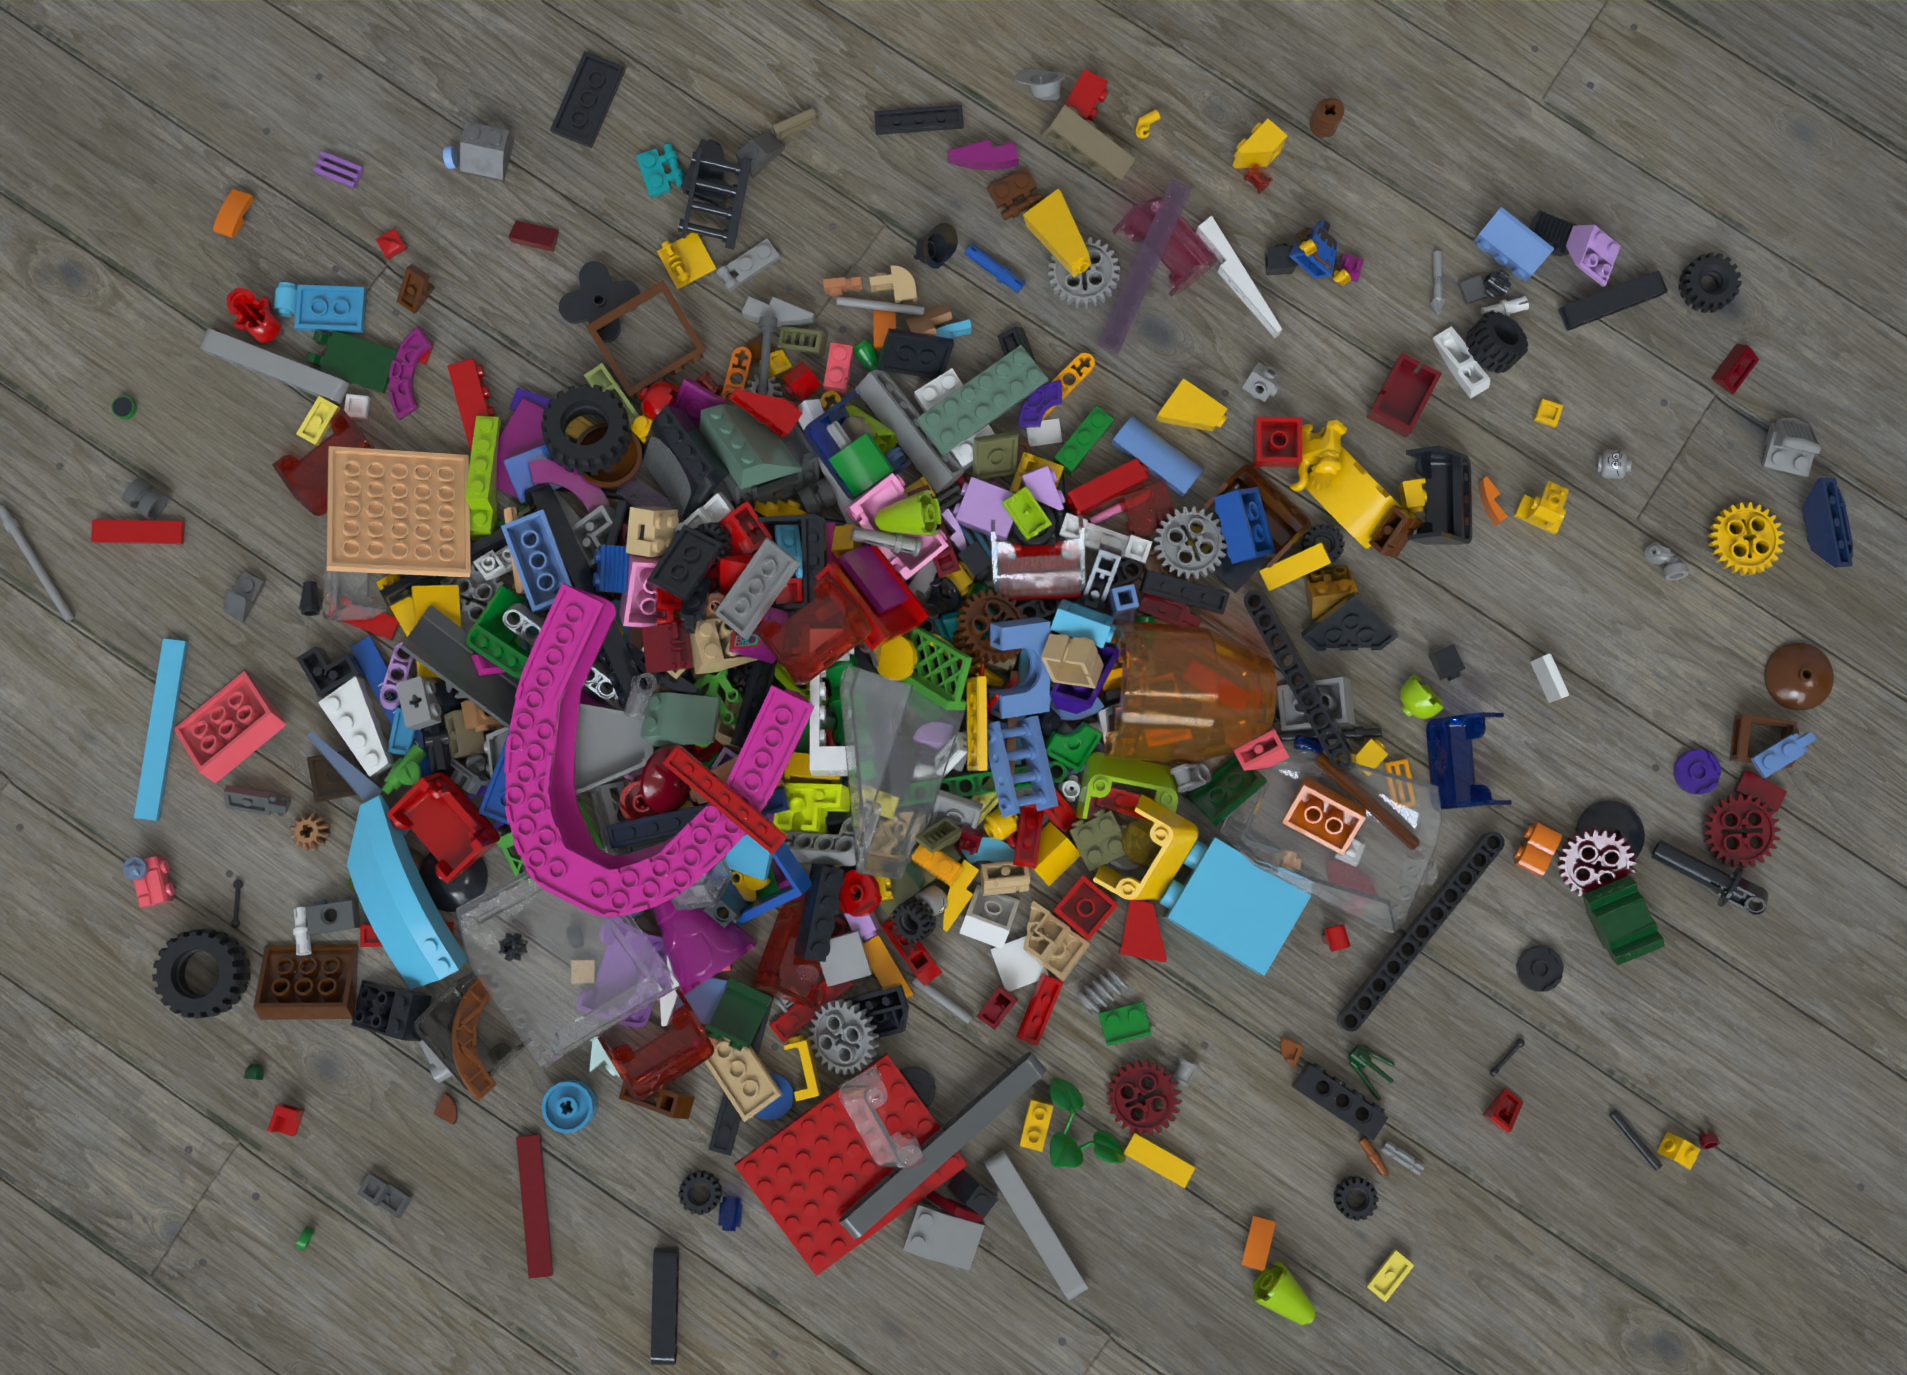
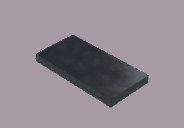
M584 51L551 126V133L592 148L626 71L625 67Z

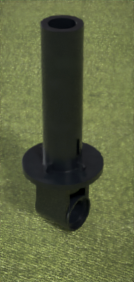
M1659 840L1651 854L1652 859L1718 892V906L1723 907L1729 902L1751 915H1761L1766 911L1769 897L1768 892L1763 887L1742 878V868L1738 867L1731 875H1728L1663 840ZM1752 899H1758L1761 902H1754Z

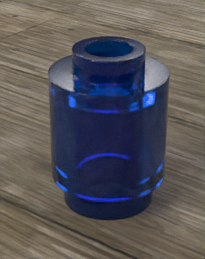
M723 1196L718 1216V1225L722 1226L723 1231H736V1227H741L743 1211L741 1198Z

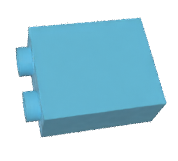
M1215 837L1209 839L1206 845L1196 840L1183 864L1192 869L1183 885L1173 879L1159 901L1160 904L1168 908L1164 918L1256 974L1265 976L1311 895Z

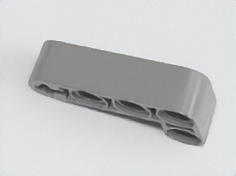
M856 816L849 817L843 822L839 835L784 831L789 835L785 840L786 844L798 862L842 866L856 865L862 859L869 840L867 829L861 819Z

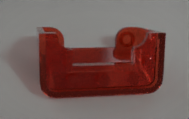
M344 409L340 410L330 420V427L334 433L299 460L294 455H285L272 464L294 498L315 516H322L327 513L329 446L376 449Z
M830 573L817 581L814 587V593L817 598L783 624L779 625L775 620H768L754 630L788 676L799 686L810 682L865 640L872 629L860 606Z
M804 901L788 902L782 906L777 915L756 971L753 987L762 992L815 1009L823 1000L822 988L817 986L822 974V967L820 961L806 960L794 955ZM835 916V929L831 933V937L847 933L846 927L848 922Z

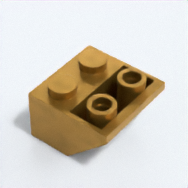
M1349 566L1319 568L1304 575L1307 606L1312 619L1323 616L1353 591L1358 595Z

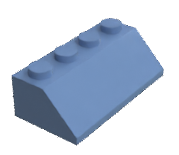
M542 509L501 526L532 612L542 613L551 609L562 583L572 586L545 510Z

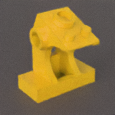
M1548 480L1541 497L1531 498L1525 494L1522 496L1514 517L1554 535L1557 534L1566 514V509L1563 507L1569 489Z

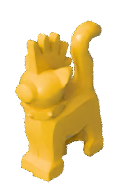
M1328 421L1326 428H1321L1319 433L1311 432L1313 430V425L1311 424L1302 425V463L1298 467L1300 479L1297 483L1290 484V489L1298 492L1307 486L1309 480L1308 467L1310 465H1314L1311 467L1313 472L1310 474L1313 478L1310 483L1315 485L1314 488L1316 490L1321 488L1324 491L1327 486V488L1331 489L1333 475L1342 468L1339 459L1341 451L1340 439L1341 435L1346 433L1347 428L1340 421Z

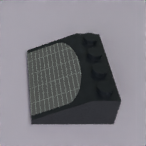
M666 405L652 421L642 449V461L684 520H686L705 502L730 472L683 409Z

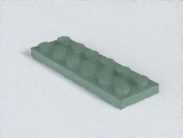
M1020 345L919 416L916 422L944 457L1035 392L1039 387L1046 384L1049 379L1022 345Z

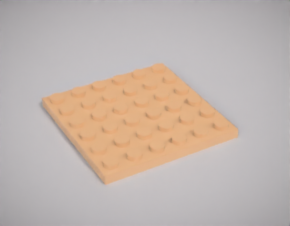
M329 446L326 571L470 577V508L465 499L469 472V455Z

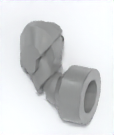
M1657 542L1648 545L1645 550L1646 559L1652 564L1667 565L1663 569L1666 580L1675 581L1688 575L1687 565L1680 562L1678 556L1674 557L1675 553L1671 552L1669 548L1661 546Z

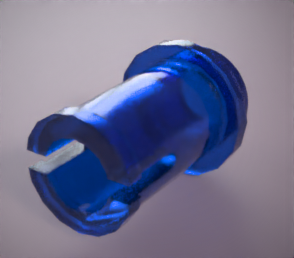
M1301 735L1295 737L1294 749L1311 753L1314 757L1324 750L1319 739L1312 740Z

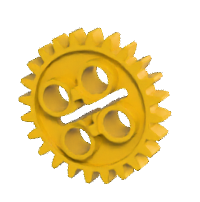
M1740 502L1736 507L1734 505L1729 506L1728 511L1722 510L1720 512L1721 516L1714 518L1717 524L1709 527L1715 531L1708 534L1709 538L1714 539L1708 546L1715 547L1716 549L1711 555L1718 554L1719 557L1716 562L1724 561L1723 569L1731 566V573L1733 574L1739 570L1740 576L1745 575L1747 571L1751 576L1756 574V571L1758 573L1765 571L1764 567L1767 569L1772 567L1771 562L1779 559L1775 554L1783 552L1778 545L1785 543V541L1779 539V536L1783 535L1784 532L1777 531L1781 523L1774 524L1773 522L1776 515L1767 516L1769 509L1761 512V505L1759 504L1753 508L1752 502L1747 503L1745 507ZM1752 521L1758 525V531L1752 528ZM1730 525L1736 528V535L1730 532ZM1757 543L1762 546V553L1756 550ZM1734 547L1740 550V557L1734 554Z

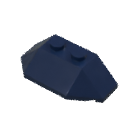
M1819 478L1802 506L1803 520L1806 524L1807 541L1810 545V550L1835 568L1851 567L1853 565V541L1844 498L1837 487L1836 478Z

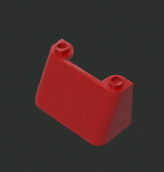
M442 772L422 777L387 813L391 823L396 828H410L437 858L439 862L435 865L436 874L446 883L457 878L500 840V836L495 828L483 815L478 814L479 810L453 780Z

